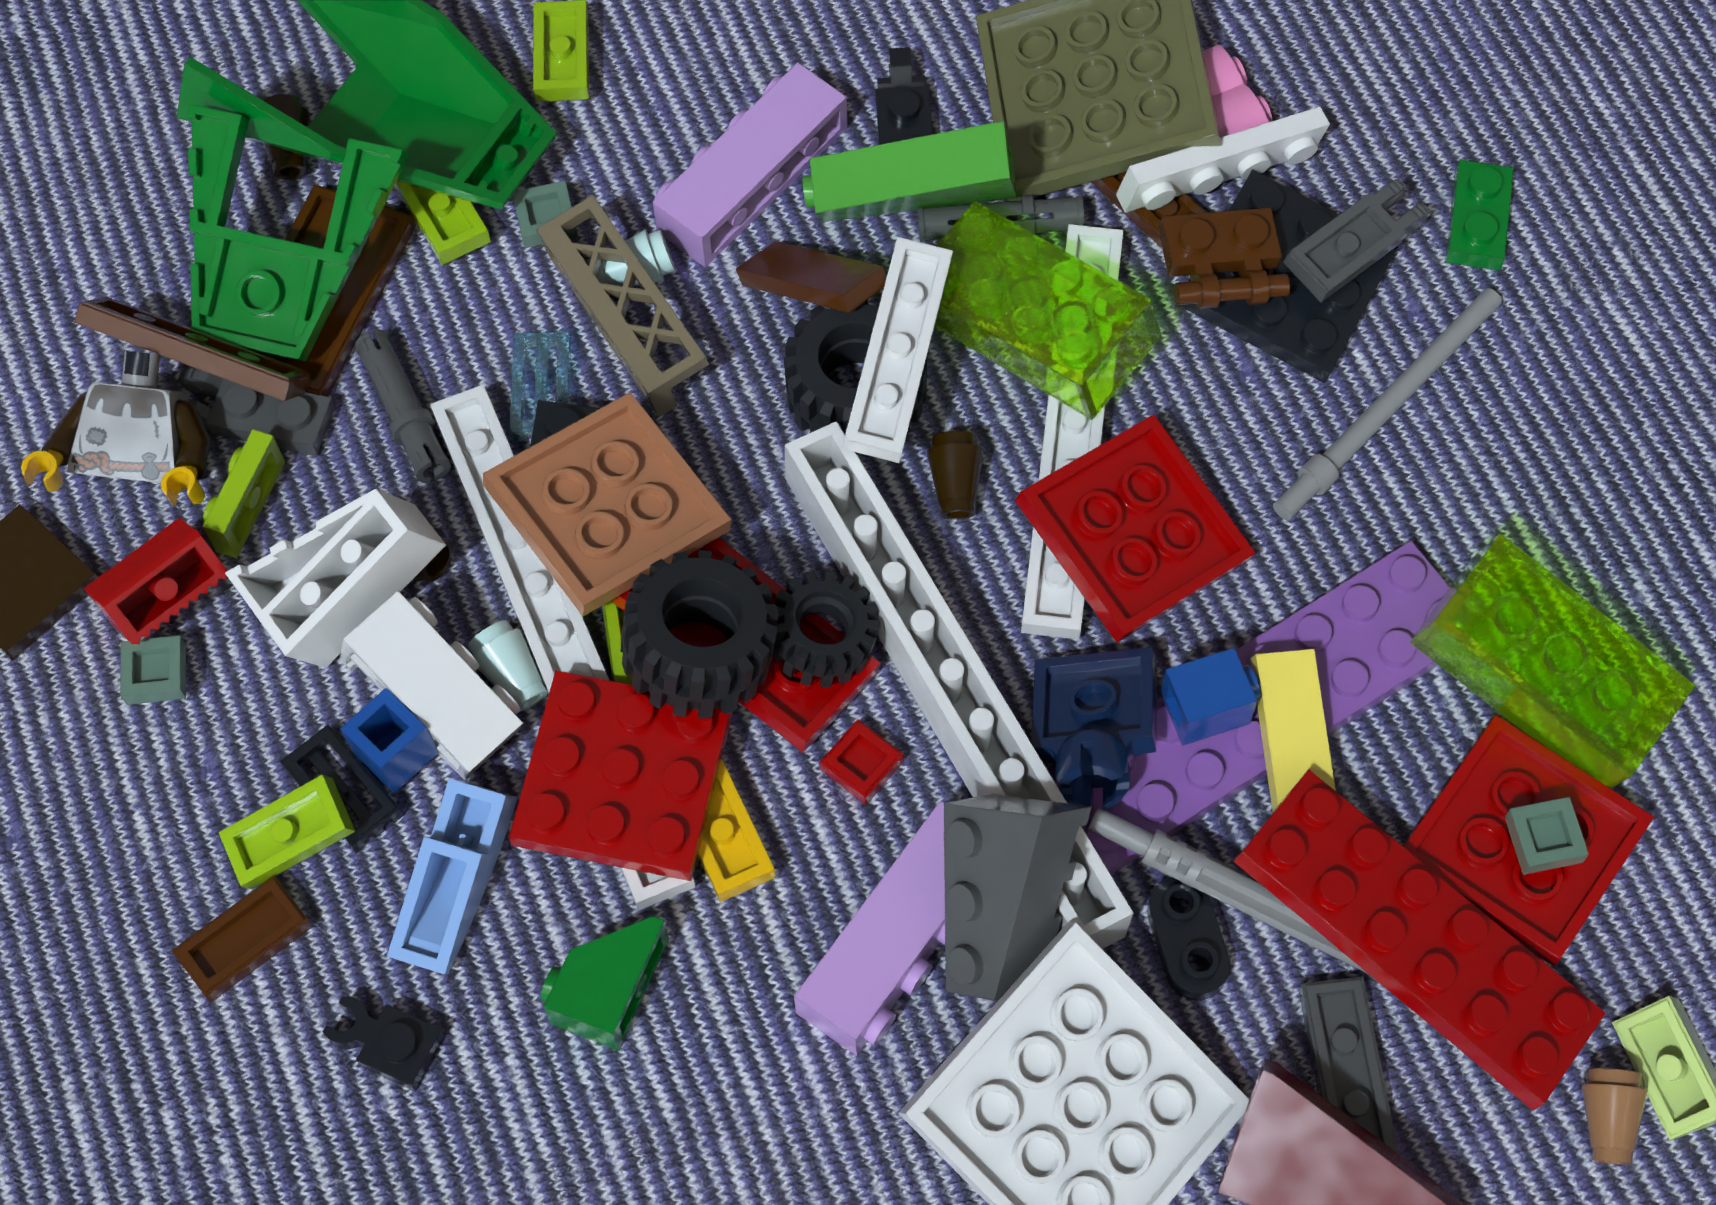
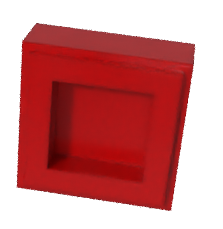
M857 719L823 757L819 765L823 773L867 805L903 764L904 754Z

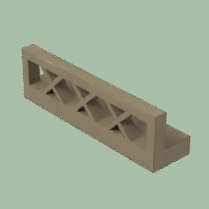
M591 195L536 230L549 258L656 415L660 417L677 406L671 388L705 368L709 363L702 350L600 204ZM593 217L600 227L595 246L572 243L566 232ZM608 240L610 241L614 249L606 248ZM582 257L591 258L589 266ZM602 260L626 264L628 268L623 286L604 284L597 280ZM636 280L642 289L634 288ZM610 297L619 299L617 307ZM630 300L651 303L655 306L656 311L651 327L632 325L626 322L625 317ZM664 321L671 330L662 329ZM638 338L647 339L645 348ZM658 341L680 344L689 355L662 373L653 361Z

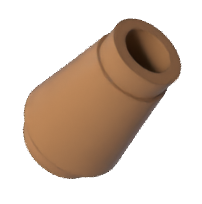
M1605 1068L1588 1070V1084L1581 1086L1590 1145L1593 1149V1162L1632 1165L1633 1152H1635L1648 1093L1647 1089L1641 1088L1642 1073Z

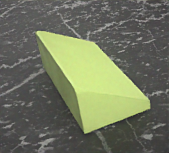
M1667 996L1612 1022L1635 1071L1642 1073V1085L1644 1089L1648 1090L1647 1095L1669 1140L1677 1139L1716 1124V1070L1678 998Z

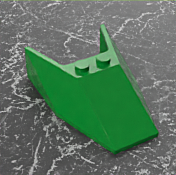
M297 0L352 59L356 66V69L308 127L194 58L190 57L184 63L176 118L192 122L187 114L188 104L239 114L249 119L245 138L341 167L348 138L402 149L409 155L396 182L500 210L504 208L549 148L557 134L443 13L422 0Z

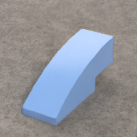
M448 779L431 837L424 836L387 957L441 974L449 973L486 890L518 797L462 780Z

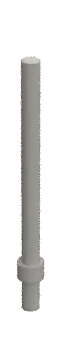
M1491 288L1484 289L1322 455L1314 454L1298 470V479L1273 504L1274 511L1282 519L1290 520L1315 494L1323 495L1339 479L1338 470L1502 304L1501 296Z

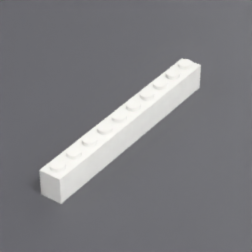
M837 421L785 444V479L843 578H845V575H848L855 579L852 591L857 592L864 586L870 592L867 604L876 602L878 608L876 620H880L877 635L972 797L998 794L1067 803L855 452L842 449L845 435ZM1079 826L1070 857L1077 861L1073 878L1063 883L1056 913L1062 916L1058 933L1066 924L1076 922L1103 949L1126 936L1133 911L1084 830Z

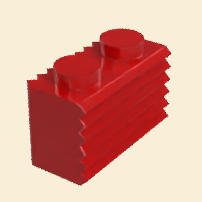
M179 517L84 587V590L110 624L131 644L140 645L141 637H149L151 629L159 630L160 622L169 623L170 615H179L180 607L188 608L189 600L198 601L199 593L207 594L209 586L217 587L218 579H227L225 574L227 570L201 534Z

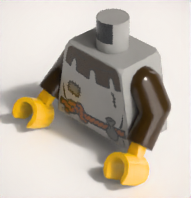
M125 351L122 385L91 382L88 390L79 395L59 421L42 447V451L32 452L24 458L21 470L27 485L34 483V478L39 473L47 471L48 473L44 477V484L49 492L58 491L62 487L63 477L59 466H66L68 464V473L161 483V489L172 506L177 504L178 494L182 490L187 489V495L195 505L202 503L205 499V491L198 480L202 478L211 447V437L196 407L189 403L186 392L157 389L160 354Z

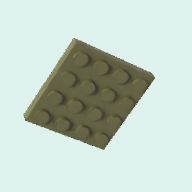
M1027 0L976 15L993 123L1004 121L1012 146L1017 198L1008 199L1009 202L1021 201V195L1037 197L1127 172L1131 165L1192 146L1222 145L1192 0Z

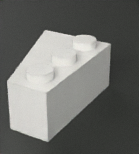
M378 489L368 492L316 521L315 529L290 542L284 539L270 547L271 553L251 565L246 567L239 564L225 572L285 656L327 668L341 653L343 638L395 592H401L446 546L415 504Z

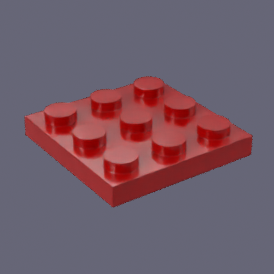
M1154 414L1025 488L1014 500L1117 643L1244 565L1256 554Z
M555 670L509 834L511 845L691 881L733 712L724 715L720 708L713 709L712 718L699 719L698 710L687 709L686 717L672 715L673 706L665 703L661 709H658L650 704L649 691L639 695L630 684Z
M1495 715L1403 847L1527 949L1552 966H1555L1654 819V816ZM1570 797L1589 856L1580 864L1523 875L1505 821L1507 812L1511 808Z

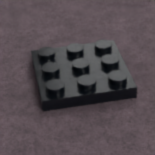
M1252 169L1229 211L1271 208L1282 258L1277 268L1263 270L1266 271L1267 275L1286 273L1290 282L1289 295L1270 297L1266 304L1248 305L1246 300L1223 301L1219 303L1217 308L1199 309L1196 304L1178 306L1325 384L1399 246L1395 247L1321 303L1283 262L1293 248L1336 218L1338 214ZM1239 271L1213 273L1216 274L1218 279L1240 277Z

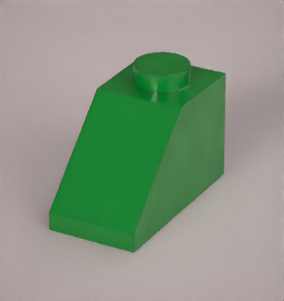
M652 916L569 950L562 967L557 965L552 967L541 991V1000L545 1002L543 1008L550 1024L619 1051L669 941L665 921Z

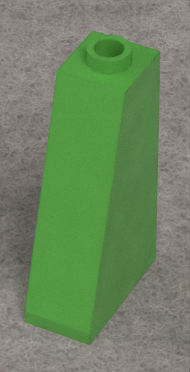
M1004 121L810 158L811 175L803 176V192L806 207L815 208V213L822 222L916 211L918 207L937 208L1017 198L1012 146Z

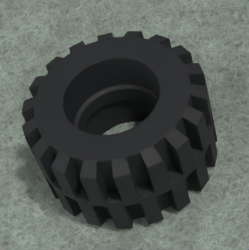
M867 300L850 313L832 308L826 310L823 306L819 305L810 310L811 321L801 318L794 326L795 337H788L785 346L784 368L788 408L790 413H794L795 423L801 431L810 428L811 433L837 421L844 435L846 434L857 388L839 385L827 376L834 369L842 365L865 362L880 301L877 306L869 305ZM927 356L910 421L916 423L922 414V405L926 402ZM909 423V427H908L907 434L910 432V423Z
M699 550L698 557L689 558L686 551L674 553L672 563L667 564L663 559L652 563L649 575L641 573L634 581L633 592H628L625 602L620 650L623 653L622 666L625 675L633 674L631 685L639 695L647 691L650 692V704L658 709H661L665 703L673 706L672 715L686 717V711L690 709L698 710L699 719L712 718L713 709L720 708L725 715L737 709L738 699L748 703L756 695L757 686H763L768 676L778 627H776L778 621L777 605L770 604L772 592L766 583L756 585L758 573L749 566L743 570L736 567L737 559L728 555H724L722 561L712 559V551ZM700 622L717 628L728 640L715 646L698 647L680 641L669 630L682 623Z

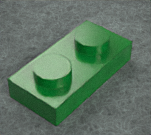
M1459 159L1454 176L1445 257L1446 263L1500 271L1505 259L1513 167Z

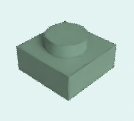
M566 181L517 190L513 194L524 248L543 245L536 229L572 208ZM576 227L566 232L569 239L578 238Z
M180 635L140 639V645L131 644L129 641H121L120 696L126 705L186 699V644Z
M1570 797L1511 808L1507 812L1505 821L1523 875L1580 864L1589 856Z

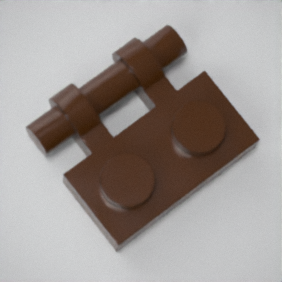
M1271 208L1162 216L1158 231L1168 277L1190 275L1191 278L1189 282L1175 283L1174 299L1176 305L1196 304L1199 309L1217 308L1220 302L1246 300L1248 305L1266 304L1270 297L1289 295L1290 282L1286 273L1267 275L1266 271L1263 270L1277 268L1282 258ZM1239 271L1240 277L1218 279L1216 274L1213 273Z

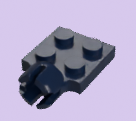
M1153 647L1035 660L1031 744L1043 763L1056 764L1055 781L1058 782V789L1067 803L1092 806V811L1093 788L1103 787L1104 810L1115 806L1121 802L1129 790L1130 763L1134 757L1144 753L1156 752L1157 663Z

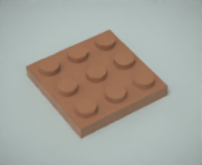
M631 392L483 473V486L582 616L589 614L633 588L634 581L641 573L649 575L652 563L663 559L667 564L672 563L674 553L686 551L687 555H690L730 531L732 519Z

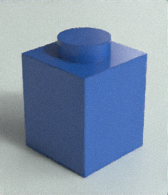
M1235 648L1166 669L1160 691L1182 746L1250 724L1257 700H1260L1261 697L1259 683L1253 669L1249 665L1242 666Z
M387 688L383 689L340 728L353 754L393 793L398 791L438 754L427 727Z

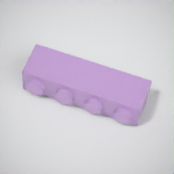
M798 62L783 77H775L766 87L763 96L749 110H742L737 113L731 120L727 131L712 145L708 144L702 147L694 156L691 165L676 180H669L662 185L653 201L657 231L661 230L664 238L706 268L810 166V158L819 157L847 129V97Z
M940 801L794 995L797 1015L856 1056L867 1041L876 1046L882 1040L896 1017V1014L891 1011L892 1007L904 991L911 996L917 992L932 968V964L927 961L940 942L945 945L943 802Z

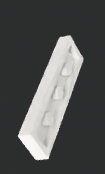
M1317 107L1221 137V146H1192L1131 165L1124 176L1116 196L1125 213L1142 207L1154 210L1168 204L1174 197L1189 192L1201 195L1215 189L1224 181L1240 176L1246 180L1252 169L1262 174L1269 167L1288 162L1290 165L1299 164L1316 153L1318 150L1317 145L1330 123L1321 107Z
M897 237L842 449L900 463L953 250Z

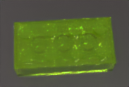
M976 201L971 204L936 245L937 247L953 250L934 327L1091 420L1096 417L1162 337L1151 299Z
M1501 533L1472 558L1410 640L1412 645L1528 736L1609 788L1632 777L1696 686Z

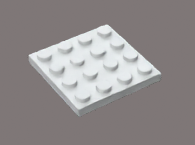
M1075 922L1068 923L1063 927L898 1114L989 1205H1168L1244 1115L1249 1099Z

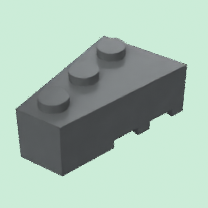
M998 794L944 803L946 992L992 1001L999 1000L1055 938L1062 916L1056 913L1063 883L1072 880L1077 861L1070 857L1078 827L1087 825L1092 806Z

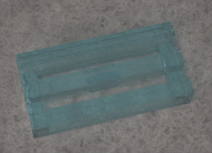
M569 332L513 334L510 435L512 441H523L524 435H532L538 400L547 401L549 347L557 346L556 402L570 404L571 338ZM527 347H536L534 420H524Z

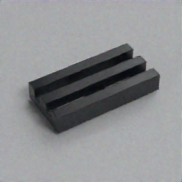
M329 725L325 726L280 761L283 768L299 787L311 781V778L300 767V764L306 759L311 762L321 775L333 778L341 799L362 822L355 828L356 832L343 838L355 853L365 847L364 841L373 835L376 838L385 831L383 826L392 820L395 823L404 816L401 808ZM327 744L381 808L372 815L318 752L319 749Z

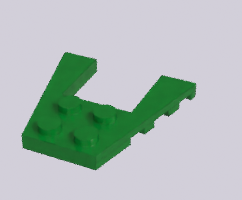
M188 104L187 114L188 118L192 120V148H188L189 175L193 176V209H189L190 231L194 233V264L190 263L192 329L246 349L306 362L408 160L409 154L402 149L348 138L324 249L225 227L249 119L239 114Z

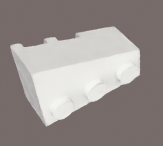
M397 591L343 638L340 661L351 672L359 667L379 688L375 692L376 695L387 688L427 727L437 748L438 755L466 780L518 732L523 722L516 715L521 709L504 688L496 684L491 689L475 673L480 666L473 655L461 643L454 641L449 645L434 629L438 621L424 603L416 597H413L408 602Z

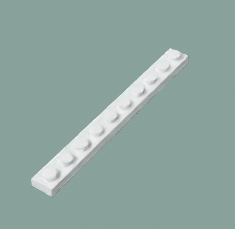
M484 384L430 404L436 423L548 694L555 670L609 680L582 615L483 486L484 472L514 456ZM621 868L638 911L695 888L693 876L691 881Z

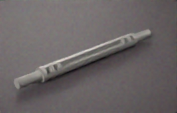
M1100 807L1097 808L1088 829L1143 856L1141 863L1161 871V873L1204 892L1367 973L1250 875L1158 829L1152 834Z

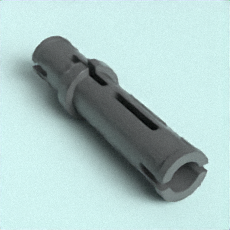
M1021 195V201L917 208L920 242H925V240L979 238L1023 234V239H1035V233L1068 230V224L1084 226L1082 196H1076V198L1033 200L1032 195ZM1053 214L1052 218L1018 221H1006L1005 219L1006 216ZM984 217L996 218L995 222L948 225L949 220Z
M380 329L374 330V335L379 343L377 346H375L370 333H364L356 340L354 347L357 354L360 355L392 422L390 424V433L394 442L403 446L418 481L422 483L431 482V477L427 471L428 467L431 468L436 480L441 479L450 471L451 464L434 433V424L436 423L431 412L427 409H422L391 344L388 333Z

